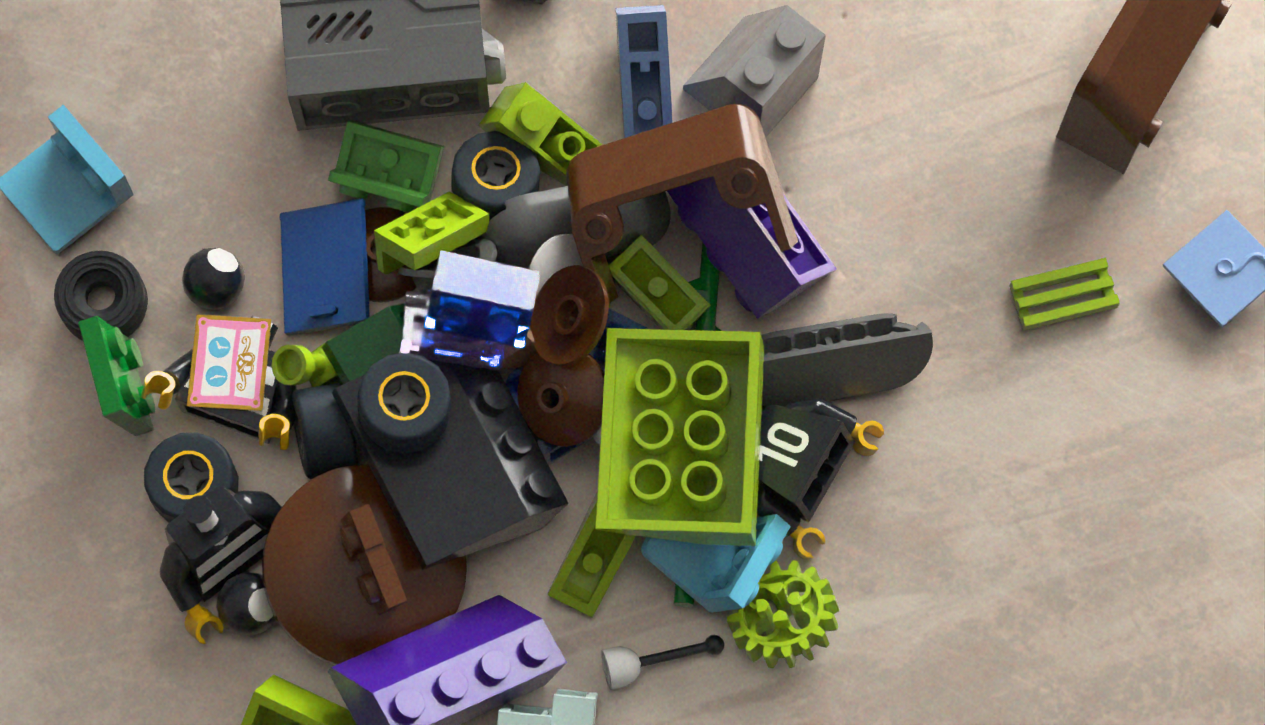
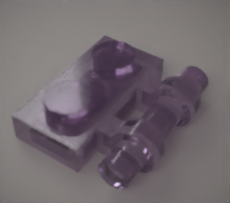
M427 289L426 294L406 291L399 354L409 353L423 356L428 360L501 371L506 322H504L506 315L505 306L487 304L486 298L474 296L471 297V301L442 297V291Z

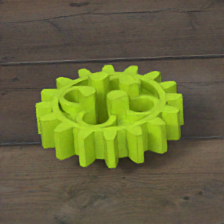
M792 560L787 570H781L778 562L774 561L770 566V573L763 574L759 580V591L753 601L743 609L731 610L733 614L726 617L738 649H745L752 662L757 661L763 655L768 668L773 669L779 658H785L788 667L793 668L795 667L796 656L800 654L809 661L814 659L811 648L815 644L825 648L829 646L830 643L825 631H835L838 629V623L834 614L839 612V606L827 578L820 580L815 567L811 566L802 574L798 561ZM799 592H805V593L800 597ZM764 599H769L774 602L777 609V612H775L774 615L769 603ZM792 614H793V616H794V619H795L797 625H798L799 628H801V629H795V628L791 625V622H790V620H789V617H790ZM766 631L767 636H761Z

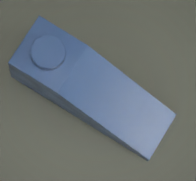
M664 5L615 8L624 138L673 123L667 16Z

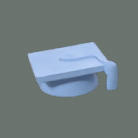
M1228 210L1222 213L1163 264V267L1189 293L1191 298L1222 328L1265 292V248Z

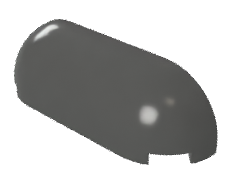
M568 186L519 195L504 202L506 210L493 217L489 221L487 232L478 236V238L483 237L496 245L497 256L495 262L513 270L529 271L535 253L544 242L556 235L573 234ZM666 191L618 206L624 223L623 237L614 249L605 253V256L607 258L621 255L640 235L652 246L665 235L671 218L670 204Z
M884 313L761 335L764 345L762 405L767 407L774 404L786 407L789 403L820 398L829 401L901 387L916 378L929 362L933 349L932 331L923 322L914 326L897 322V314Z

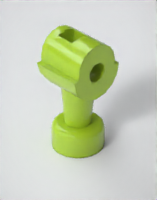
M325 343L312 352L301 345H284L275 352L272 358V372L275 378L284 385H301L308 380L312 387L334 383L343 385L321 348Z

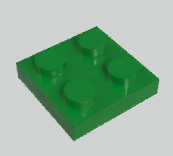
M99 316L79 321L103 416L134 436L153 431L154 428L150 414L155 413V404L152 394L147 395L145 399L141 398L143 385L137 368L143 366V360L136 341L133 338L129 339L117 327L111 326Z

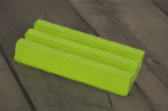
M1106 257L1012 280L1009 287L1022 330L1026 331L1118 308L1120 301L1118 295L1113 290L1114 282L1112 276L1108 274L1107 269L1109 266ZM1097 275L1096 280L1026 297L1023 294L1024 292ZM1097 291H1102L1103 298L1030 315L1028 308Z

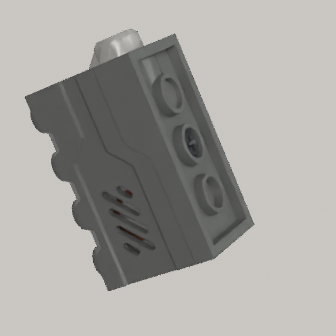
M280 0L287 95L297 131L346 126L347 121L350 120L373 124L487 113L490 109L488 85L502 84L506 79L503 44L482 29L479 0Z

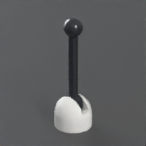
M710 635L702 643L638 657L629 648L622 646L601 650V658L607 684L610 690L626 687L634 682L640 673L641 667L704 652L718 655L723 651L725 644L720 636Z

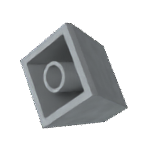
M788 5L745 16L683 85V90L709 110L735 103L750 107L758 115L766 138L818 79L826 35Z

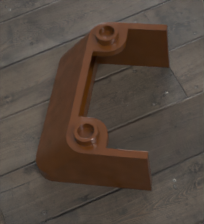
M1127 0L1078 82L1056 138L1124 174L1140 143L1149 148L1157 135L1163 121L1156 118V115L1202 34L1205 33L1208 26L1212 25L1219 28L1232 2L1229 0Z
M737 103L729 104L585 150L577 154L570 161L566 177L573 237L582 265L592 269L602 278L607 289L609 304L618 298V294L605 253L614 249L623 237L624 223L618 206L714 176L720 196L730 206L747 209L766 204L781 252L791 249L798 242L760 119L750 107Z

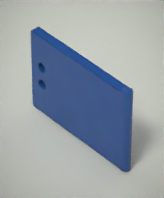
M363 198L280 213L284 333L291 336L356 325L370 317L365 219L366 202Z

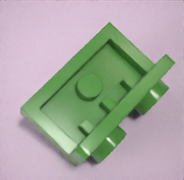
M350 120L347 121L336 168L330 171L328 181L340 184L339 192L366 199L368 193L386 197V205L391 208L411 212L415 209V206L420 207L431 201L444 146Z

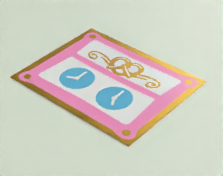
M196 315L187 406L263 410L271 319Z

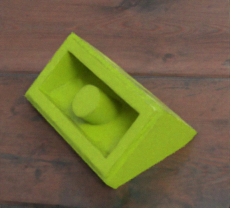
M642 235L609 265L613 281L662 330H689L711 306Z

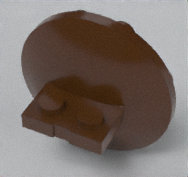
M353 465L334 469L315 477L299 488L277 513L270 526L263 550L262 579L265 594L274 617L286 634L299 647L312 656L332 665L340 664L455 614L459 608L466 583V555L422 570L369 465Z

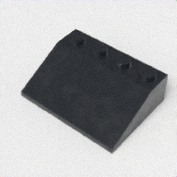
M477 330L437 341L411 353L423 356L439 367L448 381L451 396V409L446 429L436 442L421 451L404 454L388 451L369 438L361 426L357 398L361 379L364 375L333 390L332 395L422 570L541 530L569 504L498 368L488 361L489 351Z

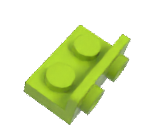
M450 191L374 230L378 270L384 274H389L404 265L417 270L430 264L433 260L460 246L466 245L472 239L487 232L489 213L464 201L461 197Z

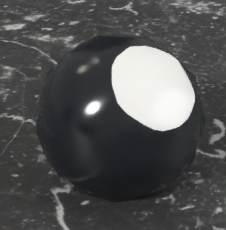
M206 248L192 255L184 267L182 284L186 295L192 302L206 309H221L235 302L243 289L245 280L242 264L236 256L221 248Z
M244 572L228 579L220 589L216 609L219 619L230 631L238 635L252 636L263 633L274 624L276 618L269 606L260 573Z

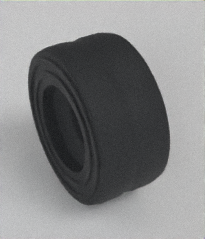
M91 251L75 257L62 269L54 289V303L60 318L67 329L82 341L79 321L99 316L111 326L117 327L122 334L129 337L140 326L147 311V290L139 272L126 258L109 251ZM99 286L110 287L115 292L113 303L103 310L93 309L87 302L89 293Z

